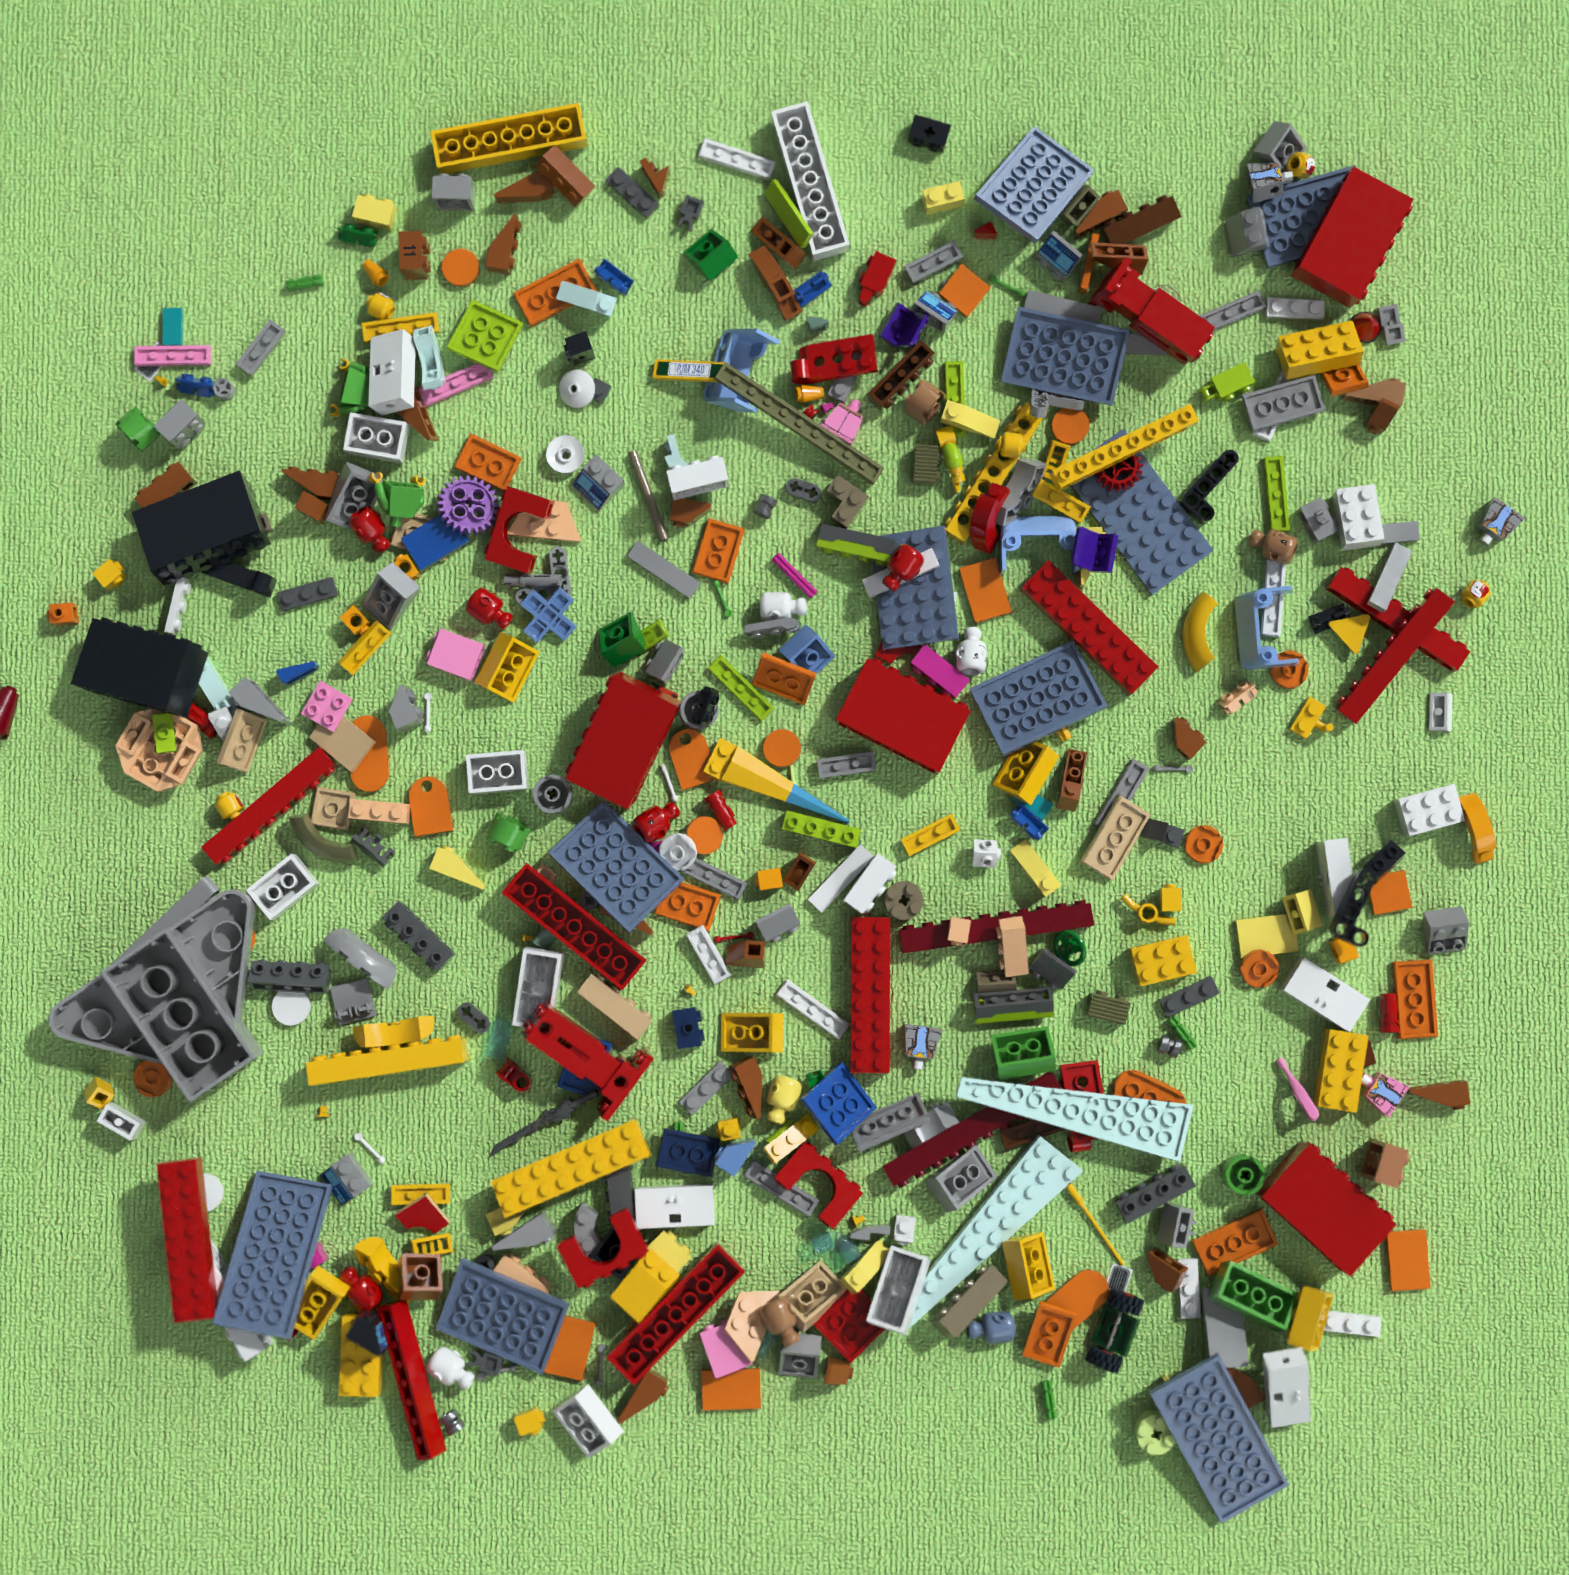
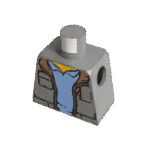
M1278 163L1247 164V181L1253 203L1281 196L1283 194V184L1293 183L1292 171L1281 173Z
M1494 497L1488 502L1477 525V528L1483 532L1479 542L1488 547L1493 540L1498 543L1503 541L1525 517Z
M904 1024L905 1055L913 1057L912 1068L924 1070L925 1058H934L942 1032L941 1028Z

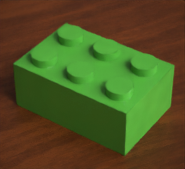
M1048 1026L991 1035V1049L998 1080L1056 1071V1056Z

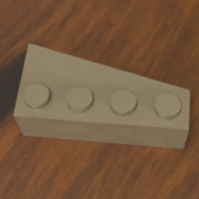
M983 1265L976 1272L978 1275L973 1280L970 1279L963 1286L964 1289L953 1296L950 1303L941 1309L930 1321L947 1339L957 1338L1009 1282L993 1265Z

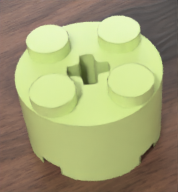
M1149 1410L1137 1418L1134 1436L1146 1452L1151 1455H1160L1168 1452L1175 1445L1176 1440L1160 1412ZM1154 1429L1157 1430V1435L1155 1436L1153 1435Z

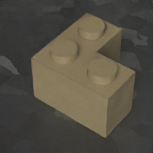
M839 475L835 477L826 491V495L840 504L831 516V521L841 528L848 529L869 499L868 495Z

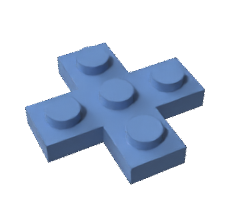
M559 587L547 601L532 589L520 603L522 607L535 616L524 628L523 632L538 643L550 629L565 641L577 627L575 623L563 614L574 601V598Z

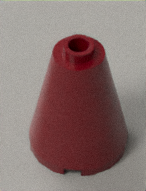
M9 685L0 688V740L7 741L9 738L20 696L17 693L18 690Z

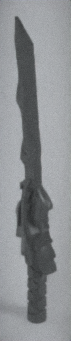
M597 1090L586 1093L575 1100L568 1096L567 1099L560 1103L559 1108L545 1109L541 1118L497 1143L490 1157L507 1146L518 1143L519 1139L528 1133L536 1132L542 1125L548 1126L549 1123L571 1118L569 1114L575 1111L574 1108L576 1106H580L599 1096Z

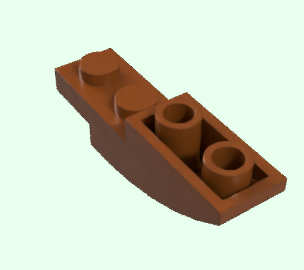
M764 245L749 253L748 256L765 288H768L783 319L787 321L803 312L794 296L793 288L766 246Z

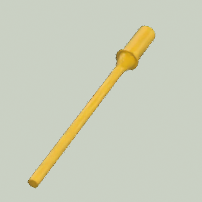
M1070 1183L1065 1188L1076 1202L1075 1204L1084 1210L1114 1256L1123 1266L1125 1263L1085 1207L1084 1199L1077 1192L1073 1184Z

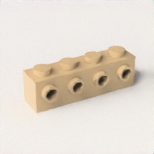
M592 973L577 992L639 1040L653 1022L650 1019L652 1015L645 1009L640 1011L636 1008L637 1003L631 998L627 997L625 999L620 995L622 991L616 986H608L605 983L606 979L602 975Z

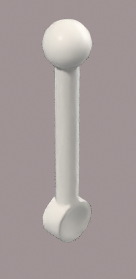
M430 693L424 695L426 699V726L424 731L427 733L431 731V726L429 725L432 694Z
M662 764L661 767L672 795L671 800L677 802L679 798L675 795L665 764Z
M361 1133L355 1134V1140H360L365 1145V1147L378 1159V1163L383 1164L385 1162V1158L383 1156H380L363 1139V1135Z

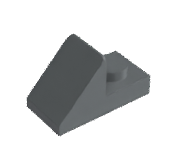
M1148 819L1141 837L1179 848L1185 830L1168 825L1169 823Z

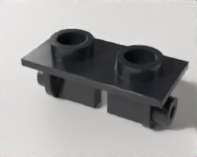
M1342 603L1308 616L1314 634L1330 629L1328 625L1330 621L1349 618L1351 612Z
M707 686L701 689L697 702L702 703L703 708L695 707L692 723L708 728L709 724L713 721L714 707L719 702L720 695L718 690Z

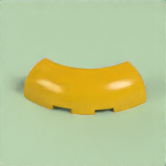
M1202 592L1189 607L1182 630L1185 654L1196 673L1215 658L1207 645L1205 629L1207 619L1218 603L1205 592Z
M418 1016L399 1020V1022L388 1023V1025L385 1022L352 1027L354 1039L359 1046L365 1048L402 1044L425 1039L433 1031L434 1016Z
M369 1237L360 1241L354 1247L360 1265L365 1264L369 1270L367 1274L377 1285L380 1283L389 1290L387 1293L396 1300H399L397 1261L388 1251L384 1239Z

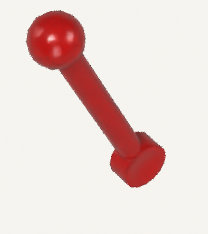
M748 932L747 934L726 937L716 936L714 941L715 943H720L725 940L752 939L754 933Z

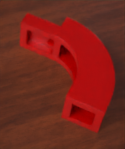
M992 483L985 495L980 494L970 522V539L975 549L991 554L1000 540L995 527L996 518L1010 493L1009 488Z

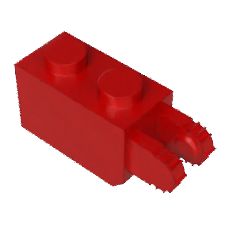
M875 251L874 256H869L866 263L868 269L866 273L862 272L858 281L861 290L859 304L861 306L867 307L873 296H882L896 266V259L878 251Z

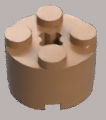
M921 379L915 387V392L906 397L904 410L905 413L922 425H925V421L929 423L941 408L939 402L940 400H945L946 394L930 382Z

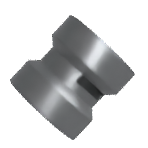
M760 494L758 498L759 503L755 506L753 512L763 518L770 519L772 509L776 507L778 501L768 495Z
M1163 1034L1159 1040L1157 1052L1169 1054L1170 1057L1176 1059L1180 1052L1182 1041L1170 1039L1169 1036Z
M456 1408L439 1419L440 1423L447 1428L446 1432L449 1436L465 1427L464 1421L458 1417L459 1413Z

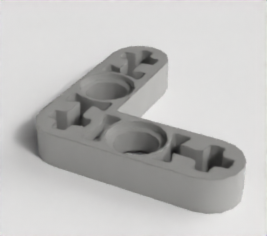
M1032 389L1029 413L1034 417L1044 418L1047 415L1048 405L1083 410L1086 400Z
M557 546L552 548L549 554L551 575H555L559 569H563L566 572L562 583L567 582V585L563 584V589L568 591V594L571 596L567 553L562 547ZM556 551H560L563 554L560 557L561 564L565 563V566L558 565L556 557H553V555H556ZM539 586L523 588L517 591L516 601L520 604L523 601L520 599L523 593L528 595L532 589L538 594L542 590L548 591L549 597L546 599L548 601L559 587Z

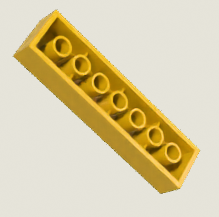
M579 103L430 131L436 165L440 174H449L543 156L554 145L562 152L588 147Z
M460 1035L446 1037L445 1041H442L441 1037L429 1039L426 1044H423L422 1040L407 1043L408 1046L403 1047L402 1043L390 1045L386 1050H384V1046L370 1048L369 1052L366 1053L365 1049L351 1051L350 1055H346V1052L331 1054V1058H327V1055L311 1057V1061L306 1062L308 1083L311 1086L469 1061L466 1037L461 1038Z
M634 1119L490 1182L504 1218H509L649 1158L652 1154L638 1120Z

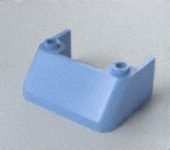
M728 329L721 335L713 362H727L748 377L753 359H758L765 354L767 344H779L780 340L759 329ZM706 382L703 391V399L705 401L737 412H758L757 408L749 405V402L719 382Z
M1019 516L1006 526L1002 527L999 525L1000 574L1003 575L1006 571V551L1017 550L1021 544V537L1059 536L1060 546L1065 550H1071L1072 554L1076 534L1074 519L1069 516ZM1072 565V574H1076L1079 567Z
M1292 585L1258 589L1240 594L1236 598L1235 610L1239 657L1243 668L1256 670L1299 665L1298 658L1278 660L1276 649L1271 646L1261 647L1258 609L1270 606L1273 601V595L1293 593Z

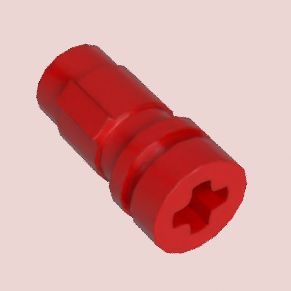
M192 703L187 719L197 724L202 733L213 739L218 733L209 720L208 714Z
M719 789L704 798V801L710 805L709 809H712L717 821L725 831L736 825L737 822L730 806L726 805V799L722 798L723 794Z
M1380 994V1033H1399L1396 994Z

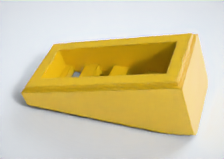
M1055 440L1051 441L1045 460L1046 468L1043 478L1052 480L1050 473L1046 471L1047 469L1054 470L1056 467L1050 466L1049 462L1059 464V467L1064 465L1071 447L1070 445ZM1054 447L1063 449L1064 453L1054 451ZM1052 454L1062 457L1061 461L1051 458Z
M450 1233L410 1240L412 1254H419L417 1243L420 1242L422 1247L421 1254L453 1252ZM441 1238H445L446 1249H442ZM437 1239L438 1251L434 1249L433 1240ZM425 1241H429L430 1252L426 1250Z

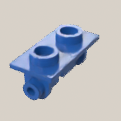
M605 258L601 265L594 269L596 276L610 283L609 285L615 288L619 294L622 293L625 296L628 294L634 280Z
M822 270L794 290V296L802 308L833 286L828 280L829 276L825 272L823 273Z
M182 374V376L175 378V381H180L176 385V390L180 393L194 395L195 388H197V396L208 398L215 396L213 390L215 381H212V378L200 377L198 379L193 378L191 374Z
M1020 803L1010 813L1011 820L1020 827L1024 825L1026 827L1024 831L1033 840L1036 839L1038 841L1049 830L1023 803Z

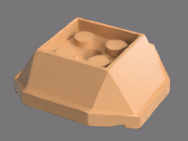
M154 709L135 712L115 745L124 773L157 792L183 785L203 752L198 725L186 718L173 715L177 752L157 754L152 715L166 713Z

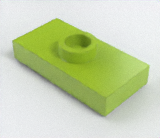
M661 619L641 630L645 639L646 651L670 636Z
M168 713L152 715L156 753L177 752L173 715Z

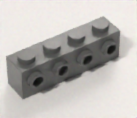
M398 901L382 917L385 920L384 924L391 931L395 929L399 933L398 938L405 944L409 943L413 947L412 951L418 957L423 956L427 960L426 965L433 971L435 969L441 971L456 955L402 901Z
M260 959L258 961H251L248 984L251 990L328 994L331 970L329 965L325 963L307 964L301 961L288 963L283 960L269 962Z
M1173 1164L1166 1173L1162 1174L1159 1172L1151 1177V1181L1135 1185L1133 1191L1129 1193L1124 1191L1117 1195L1118 1199L1114 1200L1125 1222L1130 1223L1196 1187L1185 1165Z

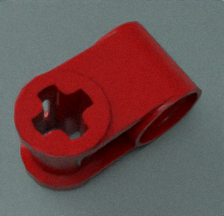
M507 1057L505 1064L495 1074L517 1091L529 1090L533 1083L532 1078L518 1064ZM521 1077L527 1080L525 1088H521L518 1084V1080Z

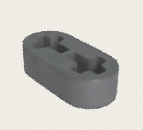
M797 478L790 479L786 484V491L792 497L810 503L817 502L821 497V490L815 484ZM794 483H797L798 488H801L803 490H795V492H792V488L789 486L794 485ZM812 489H815V493L818 495L813 496V498H810L809 493L804 492L805 490L812 491Z
M463 1003L459 1006V1017L478 1033L489 1030L491 1025L489 1018L472 1003ZM463 1007H471L470 1013L474 1015L473 1018L470 1015H463ZM477 1018L480 1021L484 1019L486 1027L479 1029L477 1027L479 1024L474 1019Z

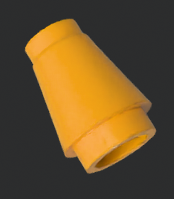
M370 259L363 262L362 268L373 285L381 287L387 283L389 276L386 270Z
M808 385L795 387L796 402H801V404L824 397L823 387Z

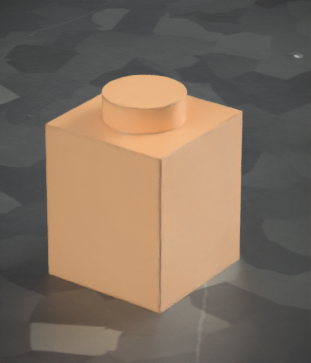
M950 917L947 940L951 941V945L962 946L963 943L968 942L971 920Z

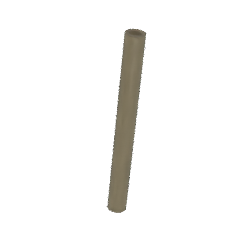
M633 450L628 453L658 538L660 542L666 541L669 537L638 452Z

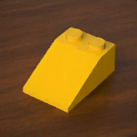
M721 1013V1052H783V1014Z
M652 1249L646 1253V1257L642 1258L610 1296L638 1324L678 1282L680 1276Z

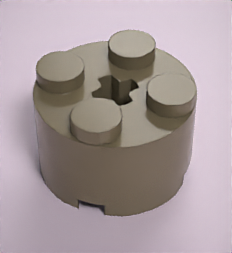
M900 881L889 887L884 897V905L887 912L899 920H908L918 915L924 902L923 894L919 887L908 881ZM901 895L909 899V902H906V906H903V903H899V900L902 898Z

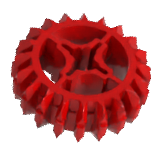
M1135 455L1129 457L1128 459L1132 467L1125 463L1124 460L1119 462L1120 468L1116 473L1115 465L1107 468L1111 473L1110 478L1105 474L1104 470L1094 474L1093 477L1099 476L1096 483L1104 482L1101 487L1105 488L1108 485V491L1110 492L1113 487H1115L1116 492H1119L1120 486L1123 491H1126L1128 489L1127 485L1132 488L1134 482L1139 481L1138 476L1142 475V471L1139 469L1143 467V464L1138 463L1142 457H1136ZM1121 473L1131 474L1128 478L1124 480H1116L1118 475Z

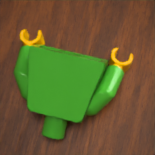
M345 358L341 360L346 364L345 367L339 366L345 372L338 405L341 406L331 404L329 407L336 408L335 413H329L331 416L338 417L340 415H350V413L358 414L370 408L368 406L370 371L366 366L353 362L350 363Z
M373 472L369 473L368 480L371 483H375L373 487L380 508L388 516H391L390 525L401 527L402 518H413L415 513L424 504V489L421 485L425 484V478H418L415 475L411 477L410 483L384 480L383 483H380V480L383 478L381 472H376L377 479H375Z

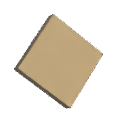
M317 787L311 816L313 825L349 831L351 819L348 818L350 799H355L356 793Z

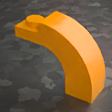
M1476 793L1459 797L1465 818L1464 822L1471 838L1472 860L1475 864L1494 859L1493 849H1496L1495 835L1482 801Z

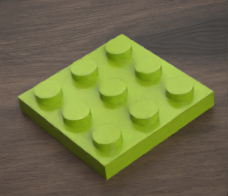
M472 299L447 345V350L499 374L524 323Z

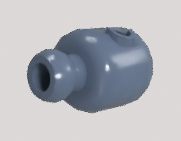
M1007 1311L984 1313L981 1315L980 1322L971 1321L966 1327L967 1337L973 1340L982 1336L987 1344L1011 1342L1015 1337L1014 1318Z

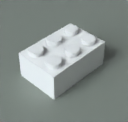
M350 413L343 450L348 455L403 464L410 426L407 422Z
M712 456L707 458L708 461L700 462L696 460L689 462L688 466L681 467V465H675L670 467V470L666 472L673 500L729 487V479L723 457Z
M1375 484L1336 489L1332 498L1342 550L1381 545L1384 540V533Z
M517 750L466 755L469 794L529 790L526 751Z
M1455 784L1393 800L1403 837L1465 821Z
M291 853L246 891L269 920H276L320 885V883L297 854Z
M877 853L843 901L860 914H863L864 911L868 913L874 905L872 902L874 897H880L885 890L884 883L886 881L890 882L896 875L895 868L897 866Z
M588 1384L565 1398L553 1410V1413L587 1458L611 1445L624 1432Z

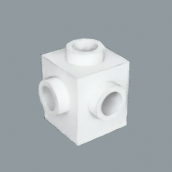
M974 839L972 850L973 867L996 868V861L1000 860L1001 849L997 848V840Z

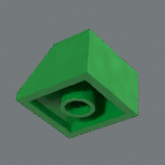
M713 229L706 232L683 252L684 256L698 272L709 281L718 277L720 272L726 267L731 266L738 258L728 240Z
M631 612L599 629L601 654L613 668L646 651L644 636Z

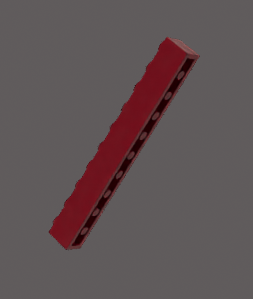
M1086 900L1074 901L1072 906H1067V903L1055 904V908L1048 909L1047 905L1038 906L1036 911L1029 912L1028 908L1018 909L1017 914H1010L1009 911L998 912L996 917H991L990 914L979 915V919L972 920L971 916L962 917L961 919L971 920L968 942L962 945L1000 940L997 938L996 928L999 927V919L1022 916L1026 936L1094 926L1091 903H1086ZM950 919L941 920L940 925H933V922L922 923V927L914 928V924L903 926V930H899L902 953L956 946L951 945V941L947 940Z
M1047 1072L1026 1084L1027 1086L1062 1089L1052 1072ZM987 1106L882 1167L894 1188L898 1186L901 1189L909 1184L908 1180L911 1178H921L927 1174L925 1172L927 1169L932 1167L934 1170L943 1165L942 1161L948 1157L950 1160L960 1155L959 1151L962 1149L970 1150L977 1145L976 1141L982 1138L985 1141L994 1136V1131L998 1129L1003 1131L1011 1126L1010 1122L1013 1120L1021 1121L1026 1117Z

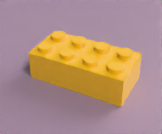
M1352 320L1278 336L1275 349L1286 380L1361 364L1364 352Z
M1325 1028L1314 1094V1105L1357 1113L1369 1036Z
M346 1313L342 1316L339 1396L378 1397L382 1393L384 1353L377 1357L345 1337L360 1314Z

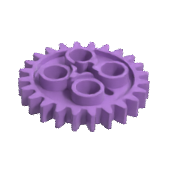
M467 475L466 480L459 476L458 482L454 478H452L451 484L446 482L445 488H441V494L438 495L439 501L437 502V507L440 508L438 514H444L441 517V521L447 520L446 527L452 525V532L459 529V535L466 531L467 536L470 535L471 531L477 536L478 530L484 533L485 527L490 529L491 523L494 524L496 521V510L500 507L499 504H496L499 498L493 497L495 490L489 491L490 484L484 486V480L479 483L476 476L472 481L469 475ZM460 494L463 498L458 499L454 495ZM473 495H479L482 499H475ZM454 512H461L463 516L459 517ZM474 513H480L482 517H476Z

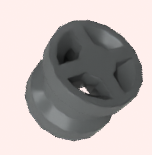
M587 892L581 895L580 903L583 908L594 910L599 906V903Z
M490 1254L481 1255L475 1262L491 1270H494L496 1267V1260Z

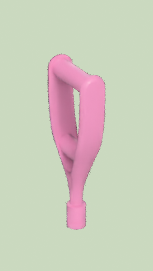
M1283 1057L1276 1060L1280 1069H1283L1287 1076L1291 1089L1309 1120H1317L1319 1112L1305 1089L1291 1074Z

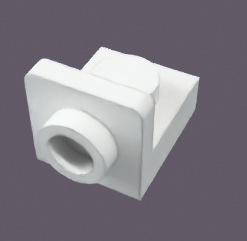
M896 1214L893 1238L897 1240V1244L909 1245V1242L913 1243L916 1217Z

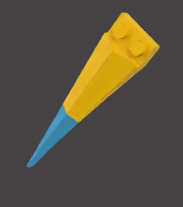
M722 738L718 739L703 773L718 781L766 795L844 823L850 822L739 746Z

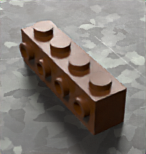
M1165 194L1156 198V203L1152 205L1148 202L1139 206V211L1132 213L1131 210L1122 214V219L1118 221L1112 219L1105 222V227L1100 229L1105 242L1126 244L1181 218L1174 197H1167Z
M920 340L868 393L867 399L880 411L884 408L886 410L889 409L895 402L893 399L897 395H903L908 389L906 386L911 381L914 383L921 376L920 372L924 368L927 370L934 363L935 352Z

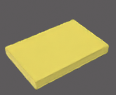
M1287 914L1235 920L1240 958H1244L1249 952L1258 949L1266 950L1271 954L1299 951L1297 934H1293Z

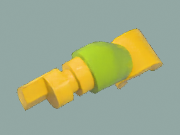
M950 425L936 429L935 433L943 453L946 468L952 474L950 477L954 492H959L961 490L959 483L965 481V475L961 472L964 463L962 455L956 446L953 427Z

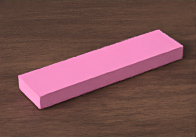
M134 346V365L136 367L212 365L211 346Z
M476 363L446 376L443 386L437 389L424 390L423 387L418 389L425 407H428L495 377L492 370Z

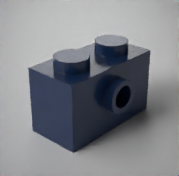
M696 1007L673 1010L678 1049L701 1046L702 1041H705L703 1029H699V1022H702L700 1010H696Z

